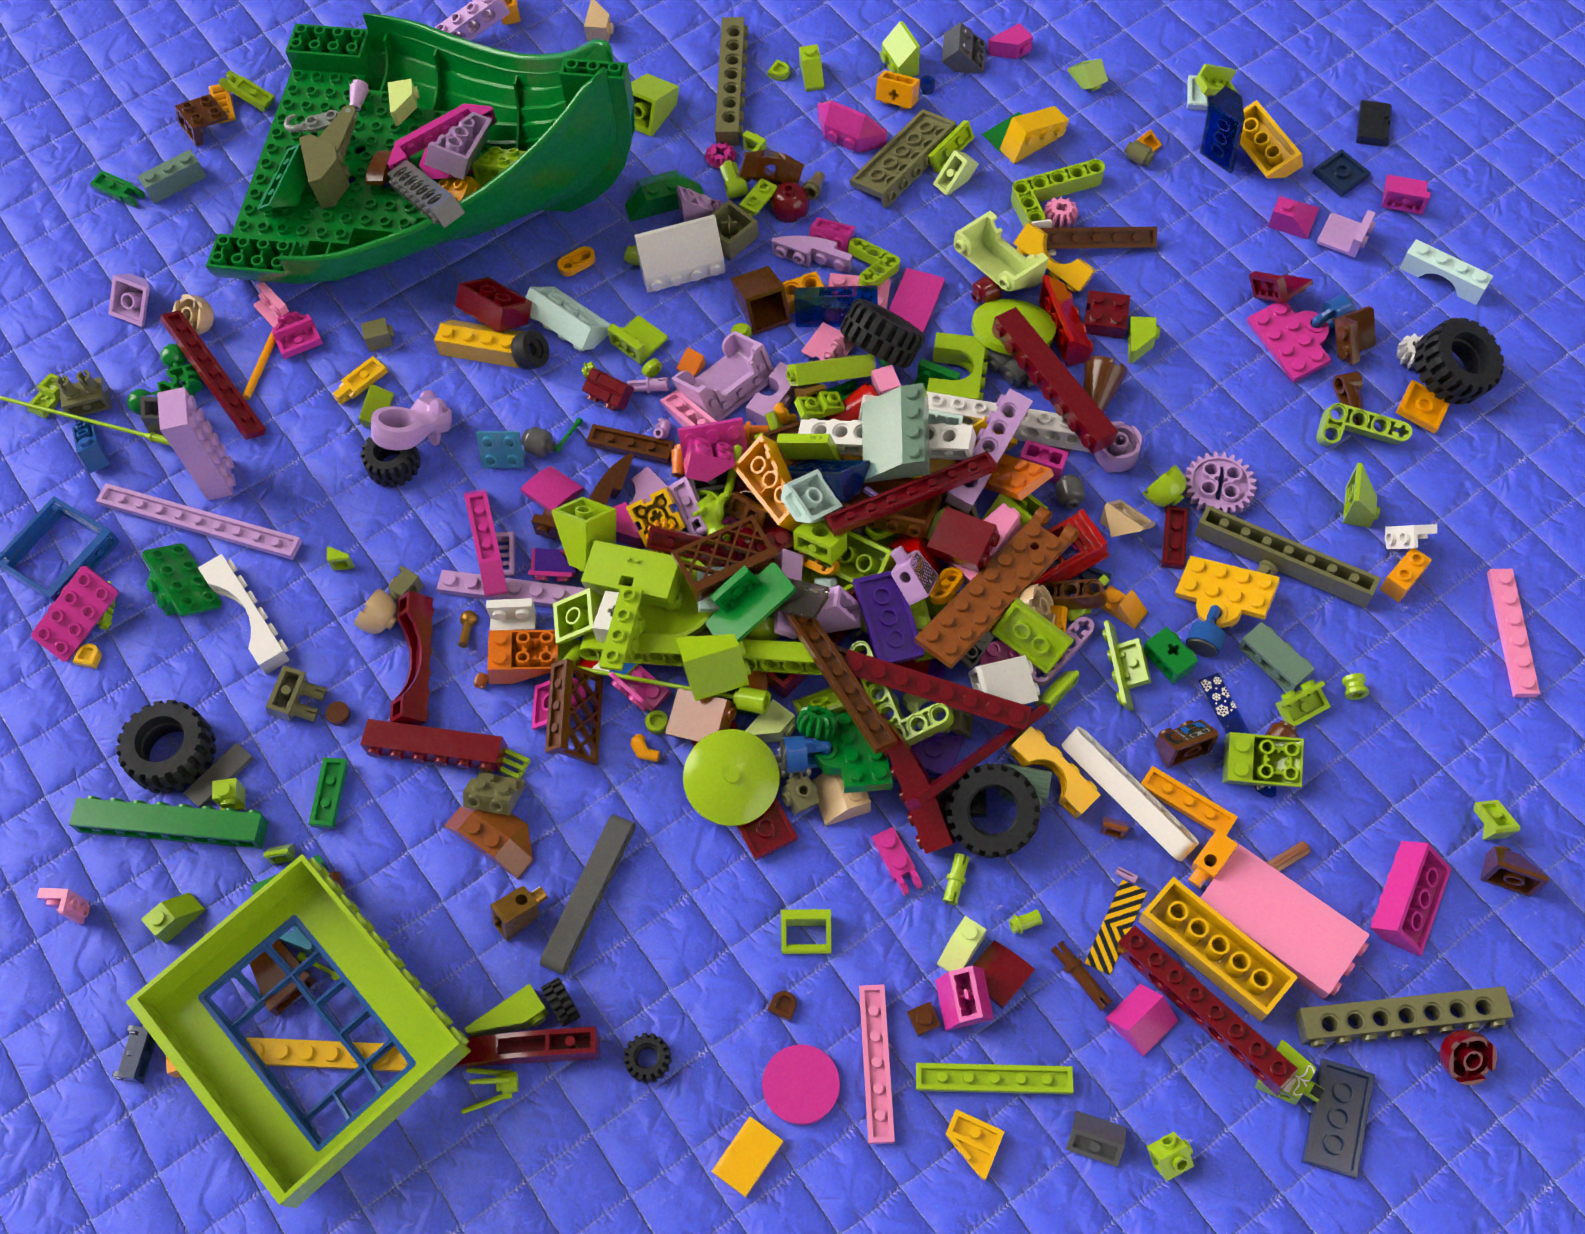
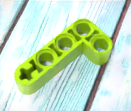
M1335 403L1324 410L1316 439L1320 445L1328 447L1338 442L1345 430L1397 445L1411 437L1412 427L1401 420L1346 404ZM1332 410L1338 412L1339 419H1335L1332 417ZM1353 416L1360 419L1359 426L1353 423ZM1375 422H1377V423H1379V424L1381 425V431H1380V432H1378V431L1375 430V428H1374V423H1375ZM1326 430L1333 434V440L1326 438Z

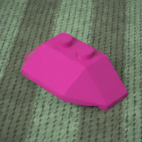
M832 100L818 103V121L824 138L830 142L858 153L882 148L887 144V130L883 127L881 128L868 115Z

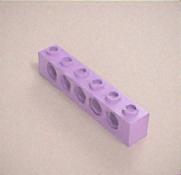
M1009 388L1006 395L1001 394L996 403V406H998L997 411H991L986 420V423H988L986 430L981 428L976 437V440L979 442L974 448L973 456L985 452L983 447H987L992 451L988 453L998 464L1033 400ZM1003 413H1007L1011 417H1006ZM993 430L999 431L1001 435L994 433ZM991 474L969 482L971 487L961 485L947 491L948 495L945 502L969 514Z

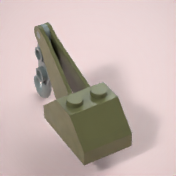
M352 105L344 106L340 112L329 110L321 114L308 116L305 121L296 125H290V121L296 117V114H291L284 120L285 129L292 133L302 131L316 133L324 130L319 137L311 134L299 137L308 182L322 209L334 206L350 186L348 177L351 176L348 165L343 163H345L346 152L358 119L356 109Z

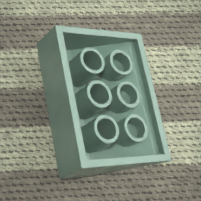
M923 383L897 387L862 404L863 483L930 475L928 395Z

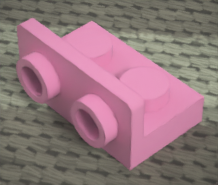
M262 281L256 285L260 292L258 294L260 300L254 303V307L272 327H275L278 323V318L288 313L289 310L286 304Z
M39 888L37 898L46 902V906L57 908L56 911L60 915L77 924H84L90 910L88 900L69 889Z

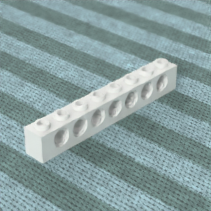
M927 391L929 410L962 415V424L973 425L985 416L988 417L991 411L996 412L998 409L994 402ZM1029 409L1013 436L1019 441L1026 442L1027 439L1043 445L1090 452L1088 448L1082 445L1075 432L1069 429L1067 422L1062 416L1053 412ZM1003 413L1006 417H1011L1009 414Z
M815 418L801 420L798 434H830L838 447L840 455L863 456L861 421L818 420ZM929 424V438H932L929 440L930 459L965 460L973 457L976 443L973 425Z

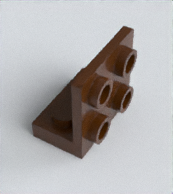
M211 94L175 105L178 124L195 146L203 144L202 136L204 133L202 128L228 120V115Z

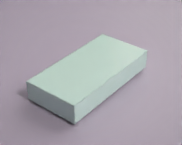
M1189 75L1187 80V109L1207 110L1208 96L1201 92L1200 87L1196 83L1195 78L1197 76Z

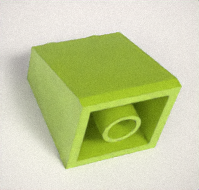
M646 73L631 82L635 108V130L652 137L677 105L679 86Z
M580 497L552 509V515L569 566L584 572L594 540L616 544L615 508Z
M735 634L676 638L686 677L695 701L750 685L747 675H751L748 661H743L742 657L746 655L743 642H738Z

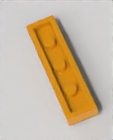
M1154 766L1150 768L1141 782L1155 798L1213 833L1219 830L1227 836L1238 816Z

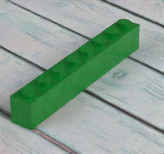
M96 796L77 798L69 821V825L78 833L262 849L269 821L262 813L256 810L239 812L233 808L216 810L210 806L193 808L187 804H179L178 806H170L164 802L147 804L141 800H133V802H125L119 798L102 800Z

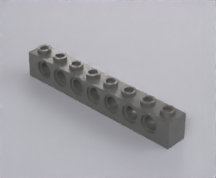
M405 160L387 173L391 179L388 181L391 187L400 196H403L406 201L408 200L411 205H414L417 210H420L423 215L425 214L429 220L431 219L435 225L439 223L445 228L465 213L450 192L408 160Z

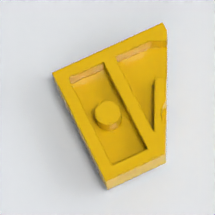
M955 1109L945 1136L981 1180L985 1181L1005 1131Z

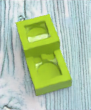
M49 373L37 386L39 393L29 403L54 409L60 401V390L55 384L58 376ZM26 407L28 412L44 419L50 414L49 412Z

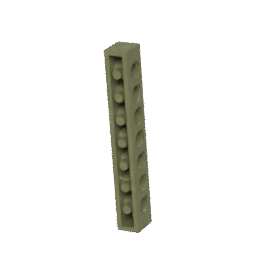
M722 17L715 123L716 145L719 141L721 144L728 142L729 145H740V137H743L742 135L744 134V127L741 125V122H744V110H741V108H745V96H742V93H746V82L743 79H746L747 75L746 67H744V65H747V53H744V51H748V39H745V37L749 36L748 25H745L744 17Z
M1505 986L1300 1008L1294 1014L1301 1045L1310 1044L1311 1048L1323 1047L1327 1045L1326 1042L1336 1041V1045H1345L1352 1043V1039L1372 1042L1378 1040L1379 1036H1387L1388 1039H1398L1404 1037L1403 1034L1413 1033L1414 1037L1428 1035L1429 1031L1438 1030L1439 1034L1454 1032V1028L1463 1027L1464 1030L1474 1031L1480 1029L1481 1025H1489L1490 1028H1500L1506 1026V1022L1514 1017ZM1476 1005L1484 1009L1485 1015L1477 1011ZM1450 1007L1458 1011L1459 1018L1452 1015ZM1425 1010L1433 1014L1434 1021L1429 1020L1425 1016ZM1399 1013L1405 1014L1409 1023L1402 1022L1399 1018ZM1373 1016L1380 1017L1383 1021V1026L1377 1025L1373 1020ZM1348 1018L1356 1021L1358 1029L1349 1026ZM1322 1021L1330 1023L1332 1032L1326 1031L1323 1028Z

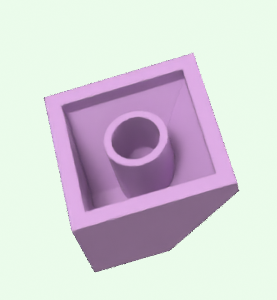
M130 273L113 275L108 314L144 327L150 289L147 280Z

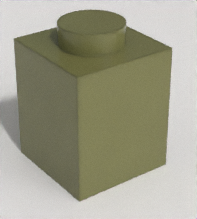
M385 317L361 323L364 340L369 352L394 346L392 337L395 336L392 324H387Z

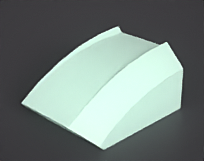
M818 469L783 485L780 499L797 522L815 523L824 520V516L836 512L843 507Z

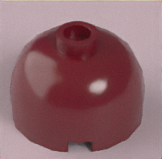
M795 182L779 184L775 193L770 198L771 213L775 215L777 220L785 223L796 222L797 218L802 216L804 218L809 211V197L806 190Z
M1457 1030L1445 1037L1439 1051L1443 1068L1453 1079L1463 1085H1475L1487 1079L1484 1075L1489 1070L1493 1072L1498 1058L1495 1046L1485 1036L1473 1030Z

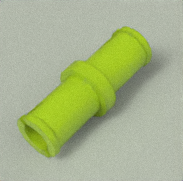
M960 853L954 854L951 871L946 877L948 883L942 899L943 902H947L950 905H958L962 885H965L966 882L964 876L968 861L970 860L969 856Z

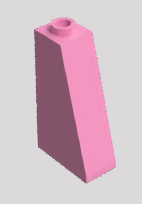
M1004 503L984 519V521L995 524L1000 534L997 546L991 549L990 560L1022 529L1019 512L1013 507L1010 509ZM945 561L948 567H956L962 571L966 584L978 574V572Z

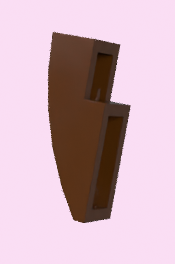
M629 453L611 466L602 476L588 499L607 505L609 497L616 499L622 490L634 454Z

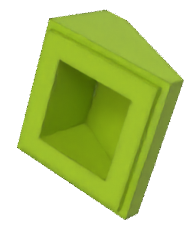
M327 547V561L333 571L355 568L348 554L332 547Z
M294 844L271 847L263 853L264 857L272 865L294 861Z

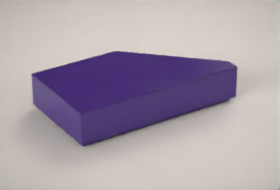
M535 548L534 571L577 573V569L569 566L566 557L560 550Z

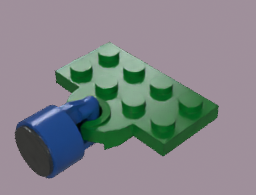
M848 712L835 713L838 716V724L832 738H826V740H805L804 736L783 737V740L780 742L781 763L785 773L807 772V768L819 767L822 769L823 774H840L844 793L891 790L893 788L888 758H886L883 751L878 754L873 752Z

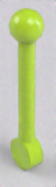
M305 952L297 954V959L301 962L308 958ZM318 962L313 964L314 967L331 975L333 980H340L335 971Z

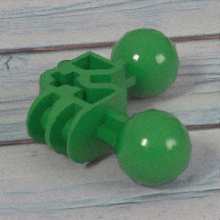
M168 344L160 353L162 364L169 368L166 372L171 383L167 381L157 382L159 390L151 393L145 389H135L127 397V405L133 413L141 415V396L157 395L158 392L182 388V383L189 395H193L195 398V393L203 388L200 375L192 364L185 365L188 359L177 344Z

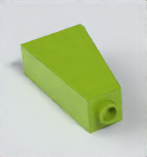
M872 354L851 355L788 364L786 377L790 386L868 377L872 375V370L876 369L875 356Z

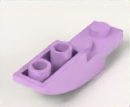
M782 236L772 239V254L777 257L785 258L808 267L814 261L820 265H826L846 273H850L852 269V254L837 250V242L811 236Z

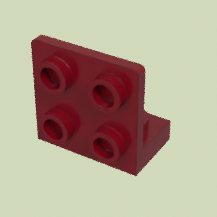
M1258 271L1249 274L1254 297L1278 303L1288 302L1291 297L1304 292L1307 287L1313 284L1312 279L1286 274L1280 276Z

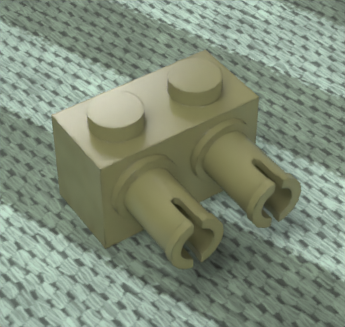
M83 370L85 375L82 371H79L76 375L79 381L77 383H71L66 375H62L63 379L61 376L56 378L55 384L60 390L61 407L66 413L83 416L112 408L110 389L102 377L93 378L88 370Z
M283 665L266 705L267 713L291 722L294 716L314 723L319 709L301 704L299 701L300 697L305 695L323 702L328 688L308 682L306 672Z

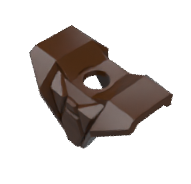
M764 149L744 152L738 177L747 182H750L752 179L759 181L763 178L777 186L784 182L799 183L804 164L786 154ZM769 164L775 165L774 173L766 168V166Z

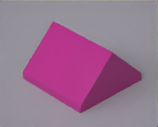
M1139 984L1105 1018L1143 1057L1178 1022L1165 997L1142 984Z

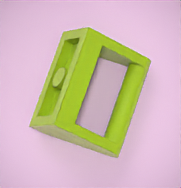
M831 909L781 910L782 954H832ZM787 926H826V944H787Z

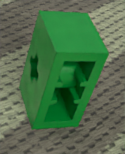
M1165 627L1147 640L1143 648L1148 659L1173 685L1191 673L1198 662L1196 654L1190 648L1187 649L1181 642L1180 637L1175 632H1171L1168 627Z

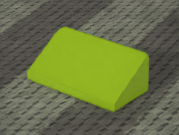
M370 384L359 416L363 427L371 428L372 413L377 409L391 407L394 398L393 392Z
M1077 670L1063 672L1038 697L1039 700L1035 704L1039 706L1046 703L1050 712L1077 684L1080 672Z

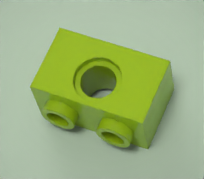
M821 521L801 523L793 531L794 549L830 565L847 551V532L834 537L826 523Z

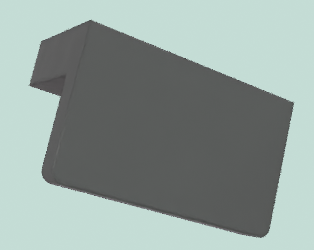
M1076 1111L1066 1150L1118 1167L1125 1146L1127 1128Z

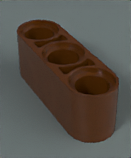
M1097 579L1053 581L1041 584L1046 587L1050 595H1053L1051 597L1054 605L1066 606L1068 610L1100 608L1108 600L1103 584Z

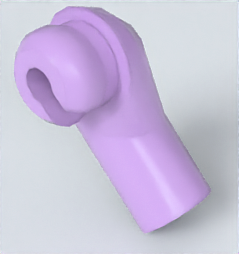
M659 418L653 435L659 439H666L669 435L671 423L668 419Z

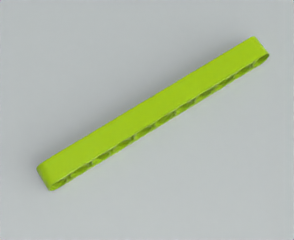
M593 631L584 634L579 655L586 660L600 661L605 642H598ZM640 633L638 653H635L633 662L625 661L624 663L684 667L676 638L693 636ZM741 640L746 651V655L742 656L743 661H748L751 671L822 675L802 642Z

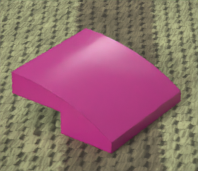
M549 466L533 476L520 490L522 494L552 514V509L566 504L568 500H575L584 488L554 467Z

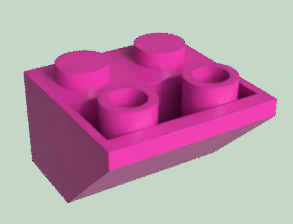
M701 437L689 439L684 458L685 478L708 482L734 467L735 458L730 445L723 442H717V444L710 443L707 439Z
M972 965L949 971L935 980L945 1031L994 1020L983 968Z

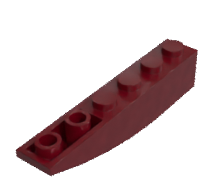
M881 713V716L898 740L896 746L883 752L886 758L890 757L893 765L890 767L891 774L895 781H899L901 786L899 795L904 803L932 783L914 750L897 728ZM939 795L933 797L923 806L909 810L910 812L907 813L911 826H915L918 833L916 836L917 844L920 850L924 849L925 854L950 846L956 842Z
M578 1027L467 1038L470 1042L466 1045L471 1052L453 1068L600 1059V1033L596 1027Z

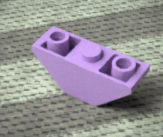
M679 185L676 188L678 205L684 222L709 216L723 205L720 200H714L705 194H699L689 188L686 189Z

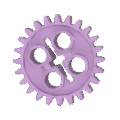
M1214 451L1213 457L1205 453L1204 459L1198 456L1196 462L1191 461L1190 467H1187L1184 475L1187 482L1185 497H1192L1190 504L1197 503V511L1201 508L1206 509L1207 505H1210L1233 516L1236 511L1242 513L1243 508H1248L1250 502L1253 501L1257 489L1255 487L1257 480L1252 478L1254 472H1247L1249 465L1242 466L1243 459L1235 461L1234 454L1227 458L1226 452H1223L1222 456H1218V453ZM1220 469H1223V477L1220 484L1221 490L1219 493V500H1216V492L1219 485L1218 479L1220 476Z

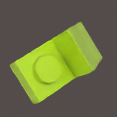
M1499 800L1474 802L1473 811L1484 823L1483 840L1507 838L1520 831V825Z

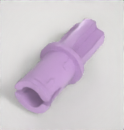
M646 377V380L627 381V384L634 387L633 392L647 391L650 394L654 391H669L668 377Z

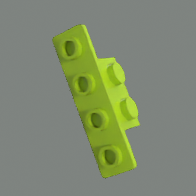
M620 587L599 662L600 669L622 671L624 662H633L635 653H638L640 646L639 636L645 629V621L639 612L644 592L641 587Z
M1107 620L1104 621L1105 629L1102 630V633L1110 650H1107L1109 661L1114 666L1112 677L1115 684H1118L1119 692L1116 693L1117 699L1121 706L1123 705L1128 711H1131L1134 708L1129 689L1151 683L1143 644L1140 638L1119 644L1116 629Z

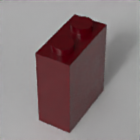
M946 507L927 544V548L932 556L979 573L983 567L988 565L991 549L997 546L1000 534L995 524Z

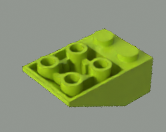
M1229 732L1224 738L1222 783L1250 786L1302 787L1304 739Z

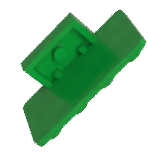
M179 543L143 551L142 557L150 568L149 578L146 581L147 589L149 592H152L158 607L162 608L166 616L174 615L176 611L180 616H187L221 607L222 602L208 585L198 569V564L184 544Z
M775 563L769 564L757 576L744 565L710 596L720 609L707 619L705 624L713 635L735 634L737 641L740 642L796 592V587Z

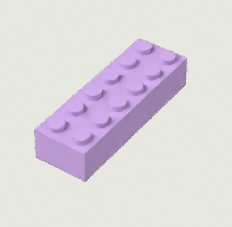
M185 387L158 392L160 431L206 499L209 501L234 495L233 486H236V482L231 472V469L234 468L233 459L227 455L224 444L219 443L218 435L216 432L213 433L209 420L204 419L202 409L197 408L194 396L189 395Z

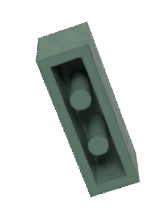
M189 149L137 177L155 204L206 178V175L199 161Z
M1263 622L1259 623L1243 637L1238 647L1241 652L1286 692L1296 691L1301 684L1310 678L1315 669L1308 659L1301 657L1294 651L1291 644L1284 642L1271 627L1266 626Z

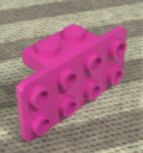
M88 566L80 567L71 581L62 589L56 601L50 605L47 613L32 631L31 637L61 661H69L118 596V589Z

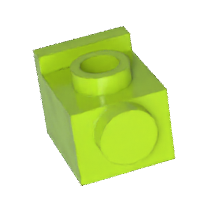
M237 778L212 781V799L220 807V810L225 808H233L238 811L245 810V787Z

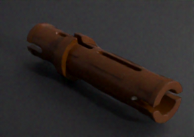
M1064 941L1058 943V947L1063 951V954L1056 946L1051 949V952L1064 965V971L1073 976L1100 1011L1106 1008L1100 998H1102L1107 1006L1113 1002L1081 964L1082 960L1074 956Z

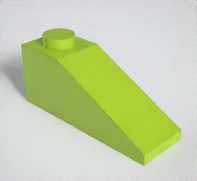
M529 983L464 1029L471 1037L529 1029L531 1026L537 1027L546 1020V1016L549 1015V1012Z

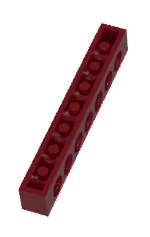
M1136 925L1118 941L1117 953L1275 1095L1278 1096L1295 1078L1298 1070L1295 1065Z

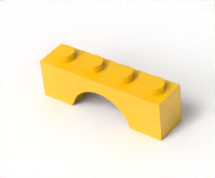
M1027 222L1013 243L1017 246L1016 250L1024 256L1033 254L1036 257L1041 252L1049 257L1047 269L1050 270L1049 274L1053 278L1064 280L1066 282L1065 286L1073 292H1076V290L1079 292L1083 291L1097 270L1081 258L1068 264L1055 261L1047 250L1048 234L1033 223Z
M1032 726L1006 750L1021 766L1042 765L1052 770L1058 777L1061 785L1058 803L1075 819L1083 814L1101 795L1097 791L1096 785L1086 780L1080 774V770L1074 764L1068 763L1062 757V752L1057 747L1051 746L1045 740L1044 734Z

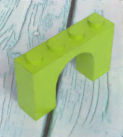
M936 332L933 362L962 366L970 372V375L960 380L929 378L927 391L983 401L984 393L980 392V390L985 388L986 377H982V374L986 375L988 362H985L984 359H988L989 348L981 344L975 336Z

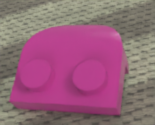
M297 311L288 312L280 316L277 325L272 327V334L284 359L323 344L313 320L308 314L302 315Z

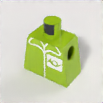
M1281 1040L1276 1050L1298 1068L1295 1078L1278 1096L1259 1079L1255 1088L1293 1105L1298 1103L1302 1094L1317 1103L1325 1089L1311 1081L1317 1070L1316 1067L1288 1043Z

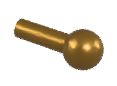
M466 610L460 616V623L463 627L459 646L462 648L468 646L471 628L478 622V616L472 610Z

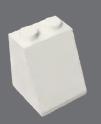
M1026 655L977 666L968 672L973 689L1023 705L1039 700V686L1036 682H1033L1031 675L1033 673V666L1031 661L1027 660Z

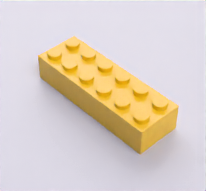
M1174 876L1142 912L1138 922L1260 1022L1270 1013L1298 978V976Z

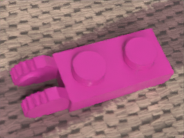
M891 827L872 836V841L902 894L904 896L909 894V888L902 878L908 874L917 889L922 888L923 885L915 871L916 868L895 828Z

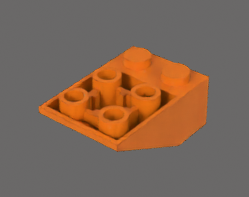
M555 630L489 631L487 665L489 684H513L551 673V664L558 662V644H556Z

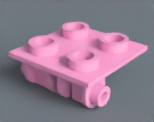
M823 322L801 353L815 360L844 357L850 353L855 344L844 337L840 330Z

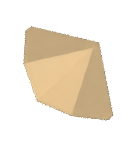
M1121 499L1107 502L1100 520V524L1109 529L1111 537L1140 532L1153 528L1156 525L1154 521Z

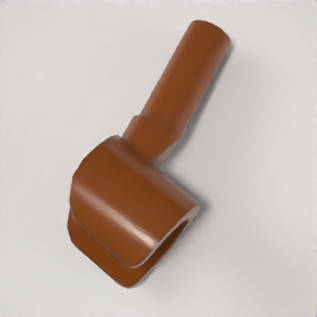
M478 673L473 682L474 686L479 689H485L486 684L489 683L488 675Z

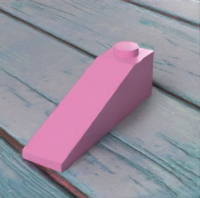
M678 390L660 400L661 404L682 427L716 422L715 419Z

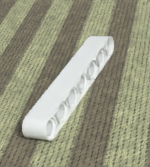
M1077 726L1061 744L1063 749L1175 859L1183 861L1199 844L1197 838L1086 730Z

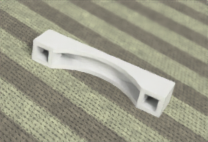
M220 554L198 567L206 582L216 594L226 596L246 609L251 625V639L248 649L264 673L268 674L290 661L286 654L289 649L282 639L279 641L276 639L275 636L278 635V632L273 624L267 625L265 620L268 616L262 607L257 608L255 606V603L258 601L252 591L246 592L245 587L248 585L241 575L236 576L234 573L238 569L232 560L226 561L224 556Z

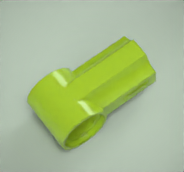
M731 160L725 161L720 166V172L724 180L728 199L748 195L746 181L738 177L739 169L736 162Z

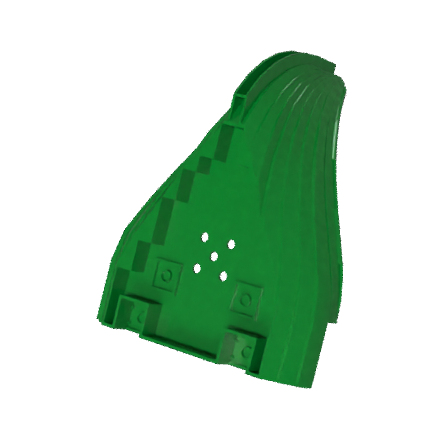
M363 12L367 29L295 24L285 51L292 71L231 235L217 234L206 267L215 277L287 284L337 281L388 265L445 242L470 238L540 210L572 212L591 203L614 184L625 167L635 131V108L628 63L614 62L610 44L606 40L603 41L598 38L565 52L523 54L479 44L423 23L388 15ZM358 79L366 82L369 85V93L361 106V110L356 111L358 119L346 152L345 163H343L349 167L351 176L348 178H355L356 181L350 184L341 198L332 207L322 209L309 182H307L308 186L302 192L301 200L296 207L279 211L259 212L257 210L258 205L287 149L300 144L299 137L310 134L319 137L324 131L320 130L316 133L308 131L299 133L289 132L284 127L286 117L296 114V117L290 121V125L302 123L311 115L321 114L329 110L340 112L344 106L350 103V84L353 83V80ZM411 79L414 87L417 86L420 98L417 99V108L399 126H395L390 113L388 82ZM464 103L491 106L494 109L498 122L490 127L488 139L476 160L492 147H500L507 150L517 148L519 151H526L483 187L460 200L458 203L465 213L445 228L439 223L435 225L431 219L429 220L425 214L423 215L420 210H417L408 200L406 201L391 186L385 188L383 185L375 186L366 185L365 183L369 164L377 151L392 150L395 141ZM363 147L366 149L361 154L355 153L358 148ZM425 149L408 158L409 162L423 173L425 172L420 168L419 164ZM474 173L466 175L475 179ZM440 178V179H433V180L439 184V181L441 180V178Z

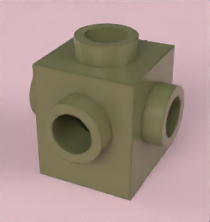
M797 775L786 781L787 785L781 789L783 792L781 794L782 800L787 807H790L793 816L814 807L820 802L817 795V786L814 781H810L808 775L803 778Z

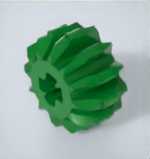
M808 705V707H802L799 716H797V729L801 735H806L807 738L826 740V738L833 737L835 729H837L838 716L835 715L833 710H828L827 707Z

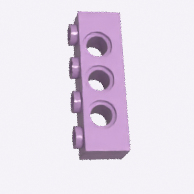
M473 0L434 28L471 41L508 15L510 11L505 0Z

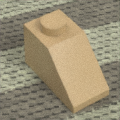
M591 0L584 24L586 40L591 41L598 38L609 42L610 34L614 32V24L610 21L609 13L596 0Z

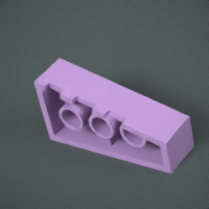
M476 112L466 116L459 121L458 126H452L447 134H441L436 142L432 141L428 144L424 165L464 180L488 139L492 119Z

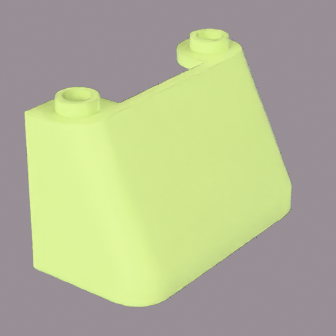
M993 212L985 213L955 232V250L1005 291L1032 288L1042 282L1049 257L1042 252L1036 255V257L1033 254L1025 257L1001 238L1003 230L1001 228L997 229L994 222L997 216Z

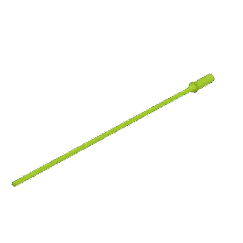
M0 396V400L142 436L150 442L170 446L163 435L156 434L155 432L143 433Z

